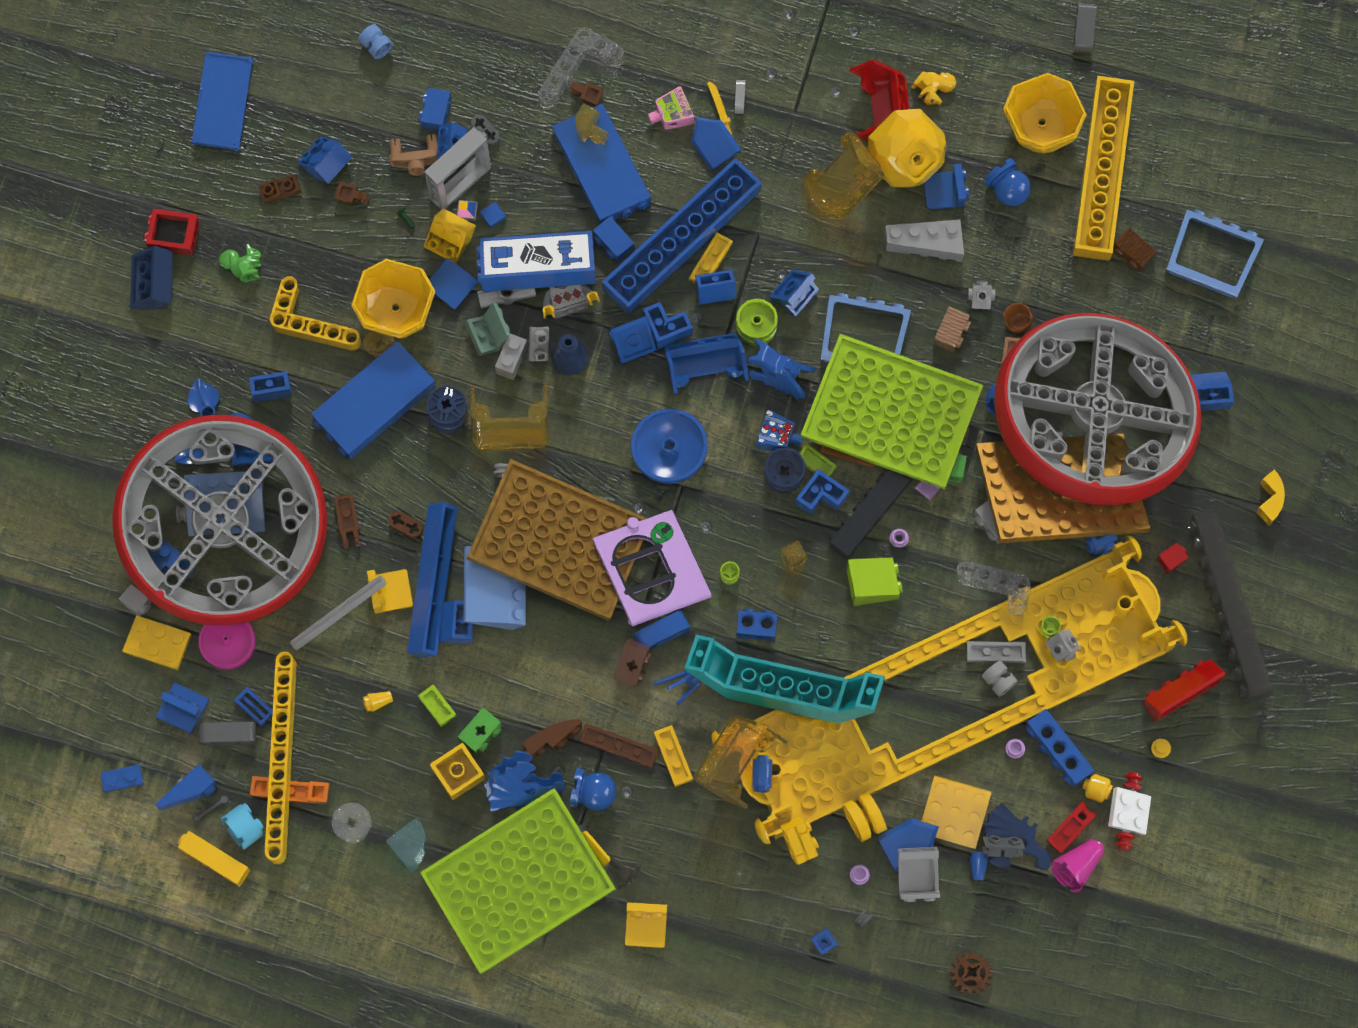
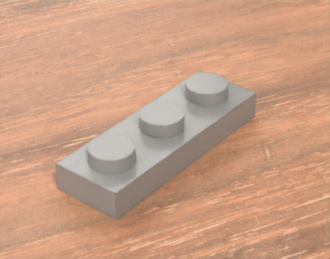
M967 641V662L996 663L999 660L1003 663L1026 662V642Z

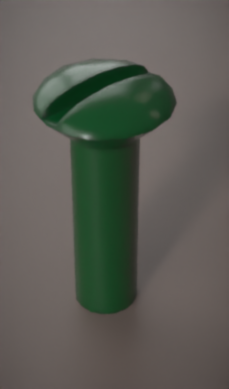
M401 208L396 215H401L411 229L414 228L415 224L405 213V208Z

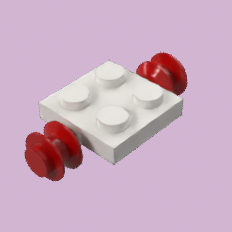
M1128 772V775H1124L1127 783H1123V786L1126 789L1119 787L1113 789L1108 826L1122 830V832L1115 835L1119 838V841L1114 843L1118 847L1117 849L1121 851H1129L1130 848H1134L1130 842L1135 837L1130 832L1146 835L1151 796L1136 792L1142 789L1139 781L1143 780V777H1140V774L1137 772Z

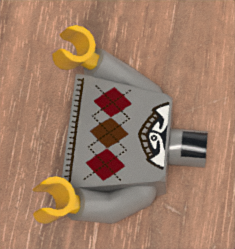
M586 285L550 287V290L545 293L543 300V317L546 319L547 315H552L556 319L589 309L588 302L590 306L593 305L592 301L594 300L600 302L598 294Z

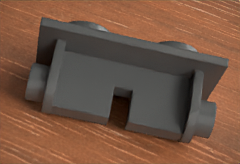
M994 835L983 837L985 846H983L982 852L986 856L1000 857L1001 850H1004V857L1019 858V856H1023L1025 846L1022 839L1017 837L1000 838Z

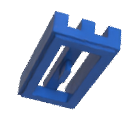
M248 687L233 700L261 727L273 716V710ZM248 693L269 713L265 715L245 694ZM243 699L263 719L260 720L258 717H256L245 705H243L240 702V700Z

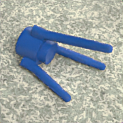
M687 671L655 681L653 685L683 677V679L667 687V690H670L684 682L688 686L692 685L676 702L679 705L695 689L700 687L699 683L701 681Z

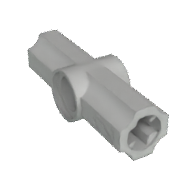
M535 288L485 292L482 290L478 291L481 308L490 307L492 303L510 305L514 301L536 297ZM506 291H509V292L512 293V294H511L510 296H508V297H505V296L502 295V294H503L504 292H506Z

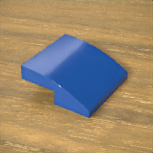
M448 258L429 279L435 290L434 297L441 299L452 310L459 306L478 282Z

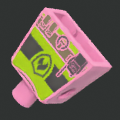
M681 86L658 98L655 101L656 111L648 114L651 124L661 121L666 130L694 124V115Z

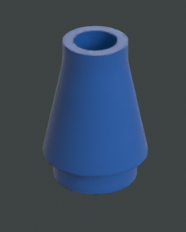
M971 852L969 859L973 876L972 880H984L989 857L983 854V852Z

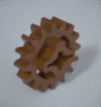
M972 951L970 956H968L967 952H964L963 958L958 955L956 957L958 963L953 961L951 964L955 969H950L949 973L954 974L950 980L957 982L954 987L960 986V993L968 990V995H971L972 991H975L976 995H978L980 988L985 991L986 986L984 984L990 985L991 981L988 978L993 977V973L989 972L993 968L992 965H986L989 959L982 960V954L980 953L977 957L975 956V951ZM968 960H973V961H976V962H978V963H977V964H970V963L968 962ZM959 966L963 970V974L960 978L958 975ZM978 968L974 974L975 977L971 975L965 978L969 972L968 969L972 971ZM982 969H984V979H983V980H982V978H981V976H980V971H981ZM970 982L976 986H968L965 983Z

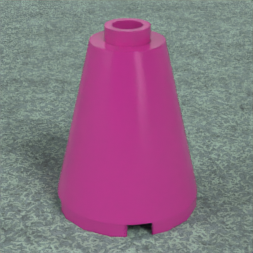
M1091 839L1058 857L1051 863L1053 865L1052 873L1064 887L1066 885L1070 886V891L1076 893L1084 887L1104 855L1102 843Z

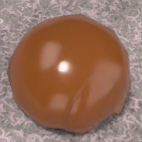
M1013 303L1003 313L1005 325L1012 333H1023L1030 329L1033 316L1028 306L1022 303Z

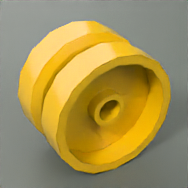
M868 792L857 796L858 804L852 799L842 804L845 816L861 843L871 838V830L875 834L887 830L880 809Z

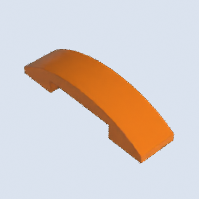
M252 776L250 796L268 799L269 777ZM290 781L289 802L327 803L330 784L310 781V783ZM283 792L276 793L275 799H280L283 796Z

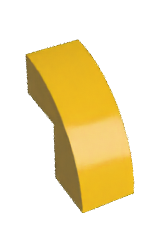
M1275 469L1264 477L1260 483L1271 495V498L1256 511L1268 526L1279 515L1285 498L1283 482Z

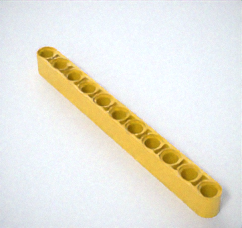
M289 652L279 653L275 662L265 855L273 864L283 863L287 855L297 663ZM290 659L289 665L282 666L284 660ZM289 678V682L286 685H281L283 679ZM283 697H288L286 703L280 704V700ZM282 716H287L285 722L279 723V719ZM281 735H286L284 741L278 742V738ZM285 754V758L282 761H277L278 755ZM284 773V777L281 780H276L277 774ZM283 792V796L280 799H275L276 793ZM277 811H282L281 817L274 819V814ZM277 830H280V836L278 838H273V833ZM280 850V854L272 858V852Z

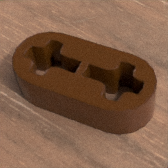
M398 511L390 514L388 521L393 530L411 539H417L422 535L423 528L419 521ZM398 517H400V520L402 523H404V525L400 523L394 525L393 519H398ZM416 525L418 532H413L412 534L407 526L414 528Z

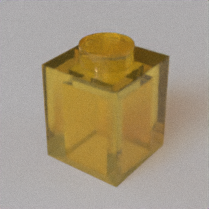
M799 540L781 548L780 555L789 571L807 562V555Z

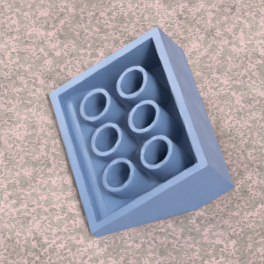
M259 471L251 472V476L254 479H259L262 476ZM246 472L184 475V480L204 495L217 491L230 493ZM263 480L245 503L250 519L248 529L252 532H265ZM245 485L239 487V491L242 494H248L250 491ZM192 492L185 493L186 500L191 501L195 498ZM234 500L227 502V506L230 509L238 507L237 502ZM202 504L199 507L204 513L210 511L208 504ZM186 507L188 536H196L191 524L192 510ZM218 516L216 517L218 524H220L221 522L223 524L225 523L223 516H221L220 518ZM234 527L230 532L231 534L241 533V530L238 527ZM209 530L203 533V535H214L213 532Z
M472 546L464 547V623L509 630L526 626V585L467 560L466 558Z

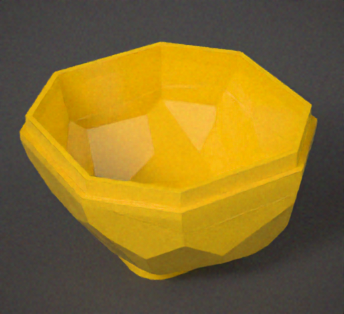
M1049 73L1014 85L1003 108L1018 143L1033 152L1042 154L1053 152L1074 142L1087 115L1072 83ZM1043 121L1045 124L1040 125L1038 122Z
M921 109L895 110L869 136L867 163L891 187L920 186L945 162V134Z
M385 259L362 272L351 306L364 329L401 339L424 328L435 290L422 268ZM398 306L399 309L395 311L393 307Z

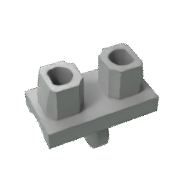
M529 327L528 360L548 361L549 327Z

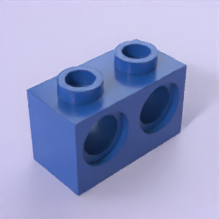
M753 609L739 611L736 638L775 641L777 614H773L774 612L769 610H763L762 613L754 612ZM748 619L753 624L750 627H745L742 622ZM764 621H768L772 626L765 629L761 624Z

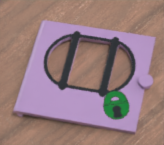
M672 510L642 521L631 517L627 521V526L592 539L626 612L629 625L635 626L711 598V592ZM643 539L654 545L615 559L619 546L628 540ZM658 552L668 575L628 588L618 566ZM671 581L669 592L659 600L648 602L632 596V594Z

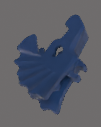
M1003 803L987 814L988 821L982 826L983 837L994 835L1000 838L1017 837L1022 839L1025 844L1023 854H1028L1035 859L1034 866L1040 870L1050 867V854L1035 840V830L1038 824L1034 823L1033 826H1029L1027 824L1028 816L1022 820L1018 819ZM1001 850L1000 857L990 856L989 863L999 868H1007L1011 865L1009 857H1004V850Z

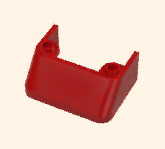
M874 59L849 69L851 73L861 77V88L871 94L874 126H870L867 130L856 134V138L868 142L869 136L893 111L910 109L907 81L904 74Z

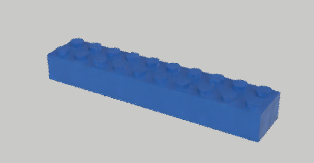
M736 158L733 159L602 281V290L627 314H630L760 193L762 182Z

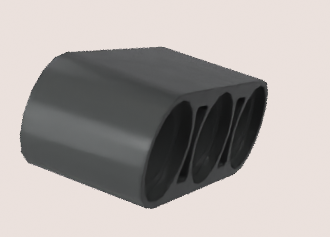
M1078 3L1073 53L1092 55L1097 9L1095 4Z
M255 722L201 723L199 725L200 745H248L256 743Z

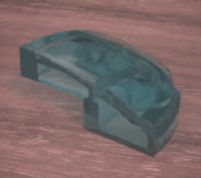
M418 818L386 840L399 859L413 873L425 855L424 841H426V835Z

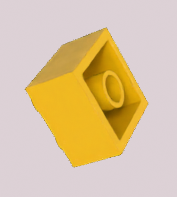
M463 743L430 764L431 769L452 800H455L485 780L484 773Z

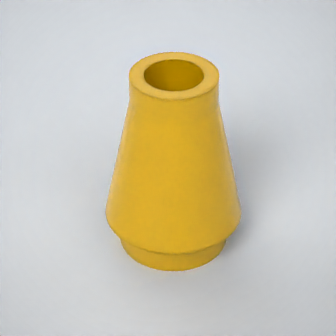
M390 691L370 693L363 697L364 707L367 712H374L393 702Z

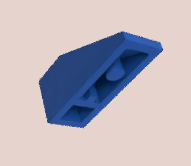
M198 764L155 805L162 811L201 799L205 795H211L215 791L217 783Z

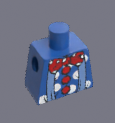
M767 410L756 448L775 451L779 448H788L789 444L800 447L803 438L800 437L801 435L793 433L795 429L794 422L771 410Z

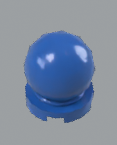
M1010 158L1005 160L1007 164L1003 167L996 166L985 177L987 180L983 183L988 188L994 187V194L1001 203L1014 207L1027 200L1031 192V183L1023 172L1015 170L1017 163Z
M576 769L574 776L576 789L572 788L570 806L578 807V804L582 803L586 808L593 811H603L610 807L617 796L616 785L611 777L600 772L586 775L585 769Z

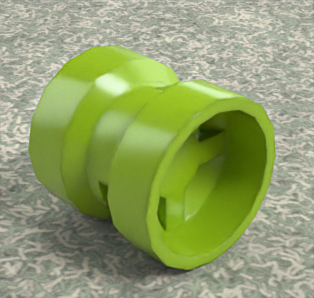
M725 562L720 570L722 582L727 585L735 584L739 579V566L734 562Z
M1055 616L1046 617L1042 621L1040 628L1042 636L1051 639L1059 633L1061 622Z

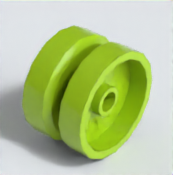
M752 299L742 304L736 318V330L740 339L750 346H757L754 343L755 339L766 344L769 343L777 331L778 315L776 309L771 303L763 299Z

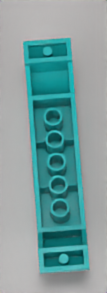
M701 635L695 636L685 665V671L727 699L838 724L874 713L885 680V676L865 672V675L847 679L738 655L716 642L714 638Z

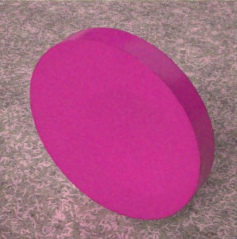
M248 622L227 626L204 625L199 635V649L202 656L210 665L218 669L229 670L240 667L250 659L255 649V634Z

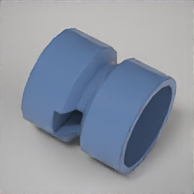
M372 24L364 29L358 38L365 48H369L368 52L375 59L384 57L393 47L392 41L386 35H383V31L376 24Z

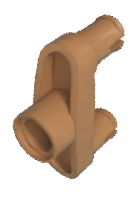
M432 134L433 141L431 135L426 136L428 150L402 153L400 139H395L396 145L394 139L390 140V165L397 168H408V173L413 176L422 175L425 172V166L436 162L438 136Z

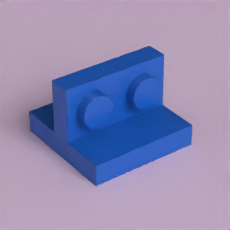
M792 269L769 297L773 302L781 303L792 316L796 317L818 292L819 288L813 283L816 278L812 273Z
M646 316L613 328L609 333L621 363L657 350Z
M174 682L169 693L164 692L160 699L163 704L156 717L192 735L210 700Z

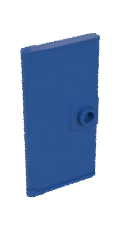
M213 52L205 53L192 144L234 151L240 150L253 58Z

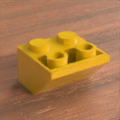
M442 209L434 216L423 247L445 259L448 258L456 264L471 241L476 225L446 209Z

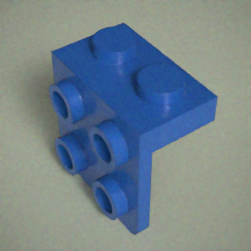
M954 164L952 172L934 173L924 183L926 204L929 210L965 206L966 199L969 198L968 187L964 186L966 171L962 170L961 164Z
M1116 535L1104 536L1098 540L1095 537H1084L1087 542L1085 546L1090 554L1093 553L1095 557L1112 552L1118 539Z

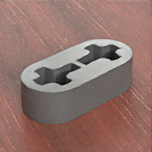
M474 116L471 121L472 128L474 127L476 130L485 133L488 147L496 146L500 141L498 131L485 116ZM476 122H483L484 129H482L480 126H477ZM488 132L490 136H494L495 140H488V135L486 133Z

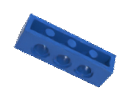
M1047 709L1027 722V734L1032 739L1035 738L1037 740L1039 749L1043 754L1047 753L1051 758L1050 763L1056 770L1059 769L1063 774L1062 778L1067 785L1071 784L1074 788L1093 774L1094 769ZM1048 730L1051 733V737H1043L1041 731ZM1055 745L1061 746L1063 753H1056L1053 747ZM1065 762H1074L1075 768H1067Z

